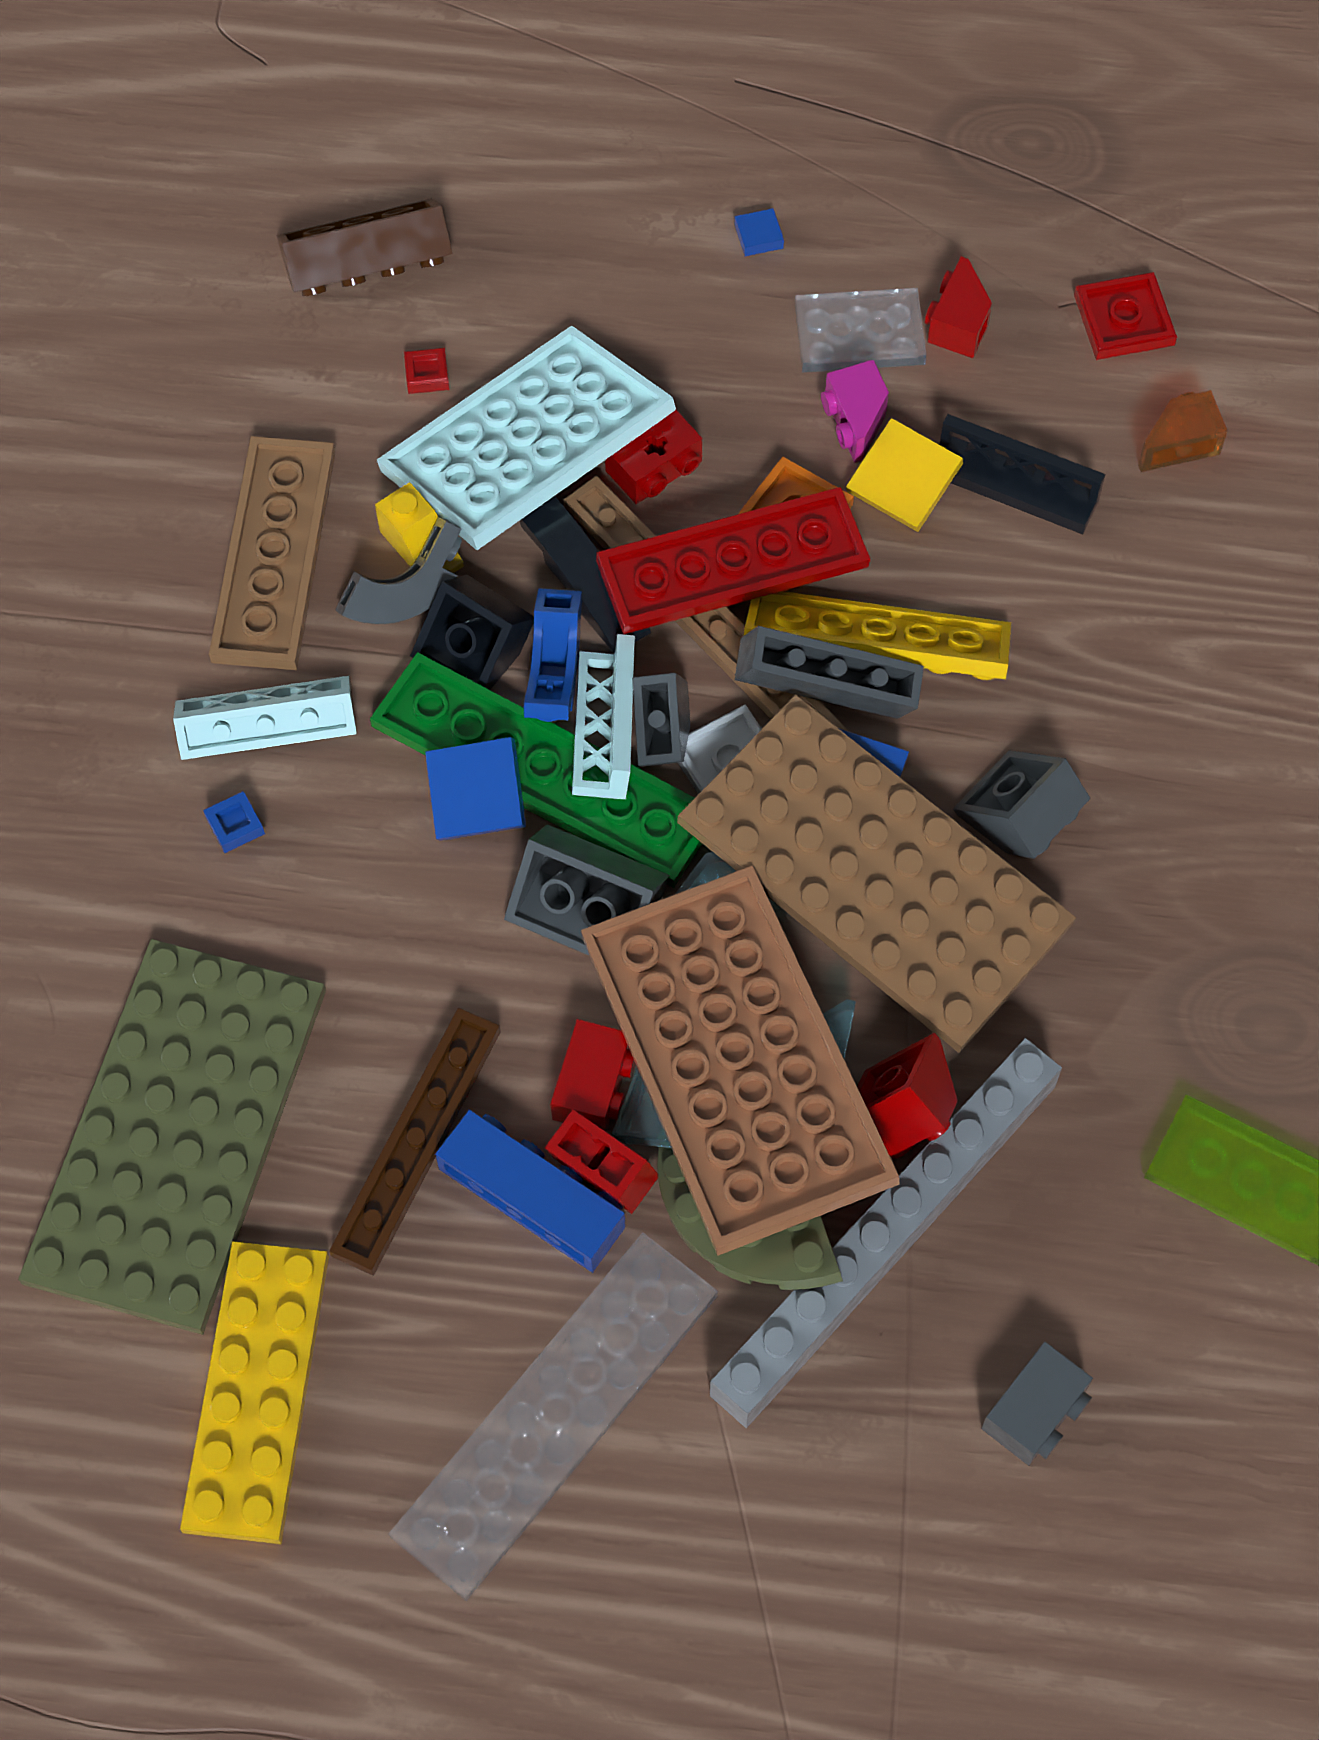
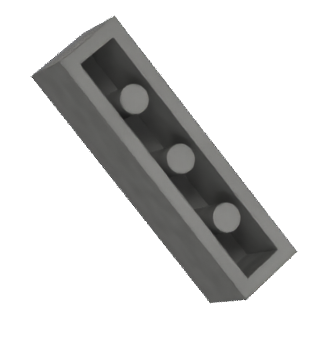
M757 626L741 637L734 680L898 719L918 709L924 666Z

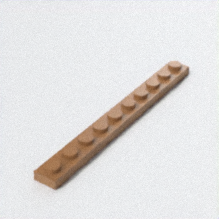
M597 476L564 499L565 509L605 550L656 536ZM727 607L675 620L770 719L794 697L795 694L734 680L740 640L744 636L745 625ZM797 695L837 728L848 731L819 700Z

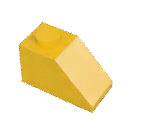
M409 482L377 502L375 508L380 533L411 567L417 560L438 515ZM458 552L452 561L446 560L443 568L452 573L464 567Z

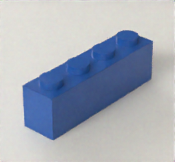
M468 1110L435 1154L439 1170L593 1273L625 1229V1213L621 1211L622 1205L606 1192L599 1191L596 1194L582 1185L584 1183L583 1179L569 1167L561 1165L559 1168H556L544 1160L545 1154L530 1141L523 1139L519 1143L505 1134L507 1129L494 1117L484 1114L481 1118L471 1110Z

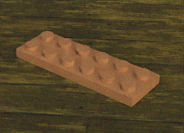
M250 437L209 650L211 663L297 670L336 453L334 443Z

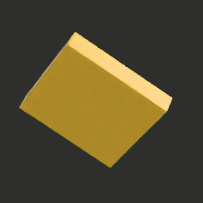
M891 418L847 484L846 490L853 496L919 532L963 465V458Z

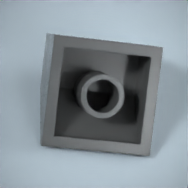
M1009 750L964 796L953 810L957 816L1005 853L1035 859L1037 855L1042 854L1048 849L1051 840L1066 825L1076 819L1078 812L1091 798L1066 758Z

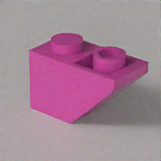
M874 359L827 373L825 391L821 392V401L826 415H833L837 423L836 434L842 449L848 448L854 463L863 460L886 417L889 391Z

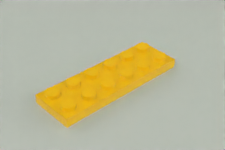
M783 591L751 599L744 635L757 626H762L922 665L925 669L937 674L954 672L972 675L981 680H992L994 678L1006 680L1011 622Z
M232 1241L180 1530L182 1533L282 1544L329 1261L327 1251Z

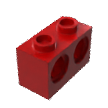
M575 1110L570 1112L545 1146V1149L560 1165L567 1166L575 1171L583 1181L596 1190L609 1194L630 1214L635 1211L658 1179V1173L646 1159Z

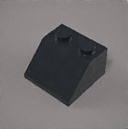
M469 575L445 580L440 585L410 657L414 658L418 652L491 690L520 655L533 627L534 616Z

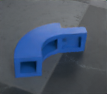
M538 589L534 608L531 669L524 700V718H537L545 722L556 720L568 721L570 711L573 710L576 689L582 591Z

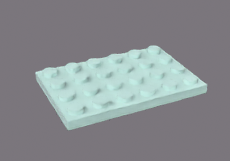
M570 326L377 459L380 471L400 488L410 482L435 510L439 518L461 528L459 536L476 550H479L674 412L676 407L671 395L575 327Z

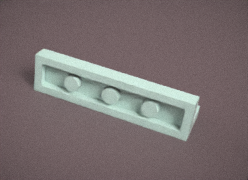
M617 634L614 654L579 652L572 795L626 800L631 765L634 635ZM588 667L613 669L611 677L599 683L587 672ZM598 697L611 708L599 717L586 706ZM595 731H598L610 742L598 751L584 740ZM597 765L608 775V782L582 780V776L585 771Z
M349 676L175 701L173 720L181 760L357 734Z

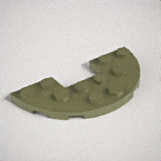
M663 1130L657 1163L660 1192L672 1224L690 1250L694 1253L697 1252L701 1257L713 1264L717 1271L732 1279L750 1285L752 1281L779 1285L781 1290H799L823 1287L843 1281L821 1216L717 1256Z

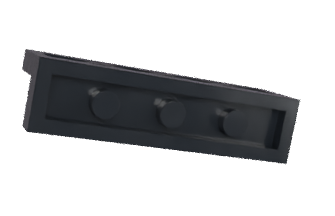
M947 414L942 424L939 445L963 458V465L953 478L951 484L1082 535L1084 534L1099 502L1106 474ZM953 432L966 437L970 442L952 436ZM995 449L1006 452L1009 457L998 454ZM1034 464L1045 467L1048 472L1037 469ZM1073 479L1089 484L1092 487L1091 489H1089L1082 485L1076 484Z

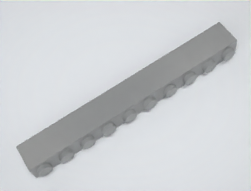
M1025 1038L951 1118V1125L948 1130L939 1138L930 1141L899 1175L900 1184L885 1190L832 1248L843 1281L823 1287L794 1290L711 1380L710 1397L747 1428L1052 1092L1057 1084L1062 1067Z

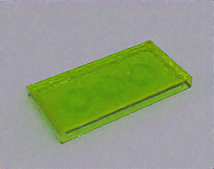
M1186 1094L1144 1178L1319 1266V1160Z

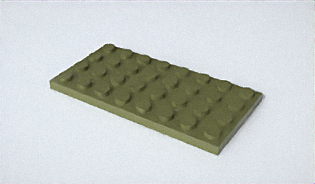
M151 939L18 1278L21 1284L203 1335L228 1267L232 1241L236 1242L325 996V985Z

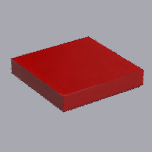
M1154 272L1075 286L1074 297L1096 360L1175 346L1177 335Z

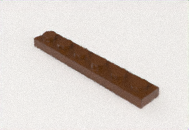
M457 1008L329 1250L331 1257L374 1276L436 1157V1152L442 1146L500 1035V1025Z

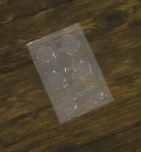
M918 288L795 295V312L802 373L835 371L873 359L877 368L926 364L927 354Z

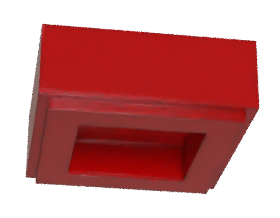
M445 348L404 352L408 394L449 390Z

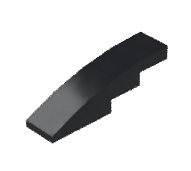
M553 496L522 518L520 525L543 552L545 564L565 588L571 591H582L581 615L612 652L615 653L617 634H623L596 562V555L599 551L560 501ZM649 627L624 635H634L636 642L651 634V630Z

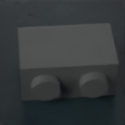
M1044 1342L987 1415L981 1429L1028 1466H1030L1038 1454L1047 1459L1063 1437L1057 1431L1061 1423L1067 1416L1076 1421L1091 1401L1092 1397L1086 1391L1093 1378L1048 1343Z

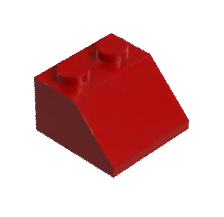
M936 1033L869 1067L864 1071L857 1085L887 1152L894 1159L902 1157L914 1144L926 1138L929 1141H933L942 1136L951 1125L950 1117L958 1101L941 1039Z

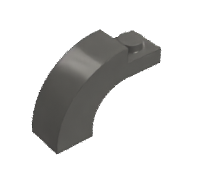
M438 517L415 563L407 571L396 577L372 579L354 571L335 610L349 619L371 624L396 623L415 617L428 610L433 604L442 581L458 576L443 568L446 560L452 561L460 548L462 539L458 535L461 528Z

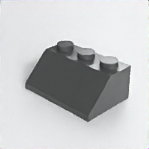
M546 825L528 840L504 920L589 955L582 938V929L662 900L670 875Z

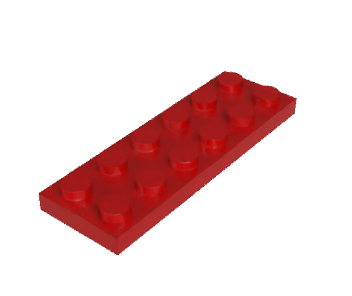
M841 487L597 552L596 562L623 635L868 568L871 560Z

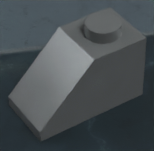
M676 673L632 678L638 766L684 762L691 725L688 682Z

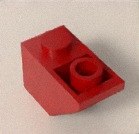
M961 256L954 271H946L939 291L942 296L939 302L934 300L931 302L924 323L930 326L928 343L974 358L988 329L992 302L969 259Z

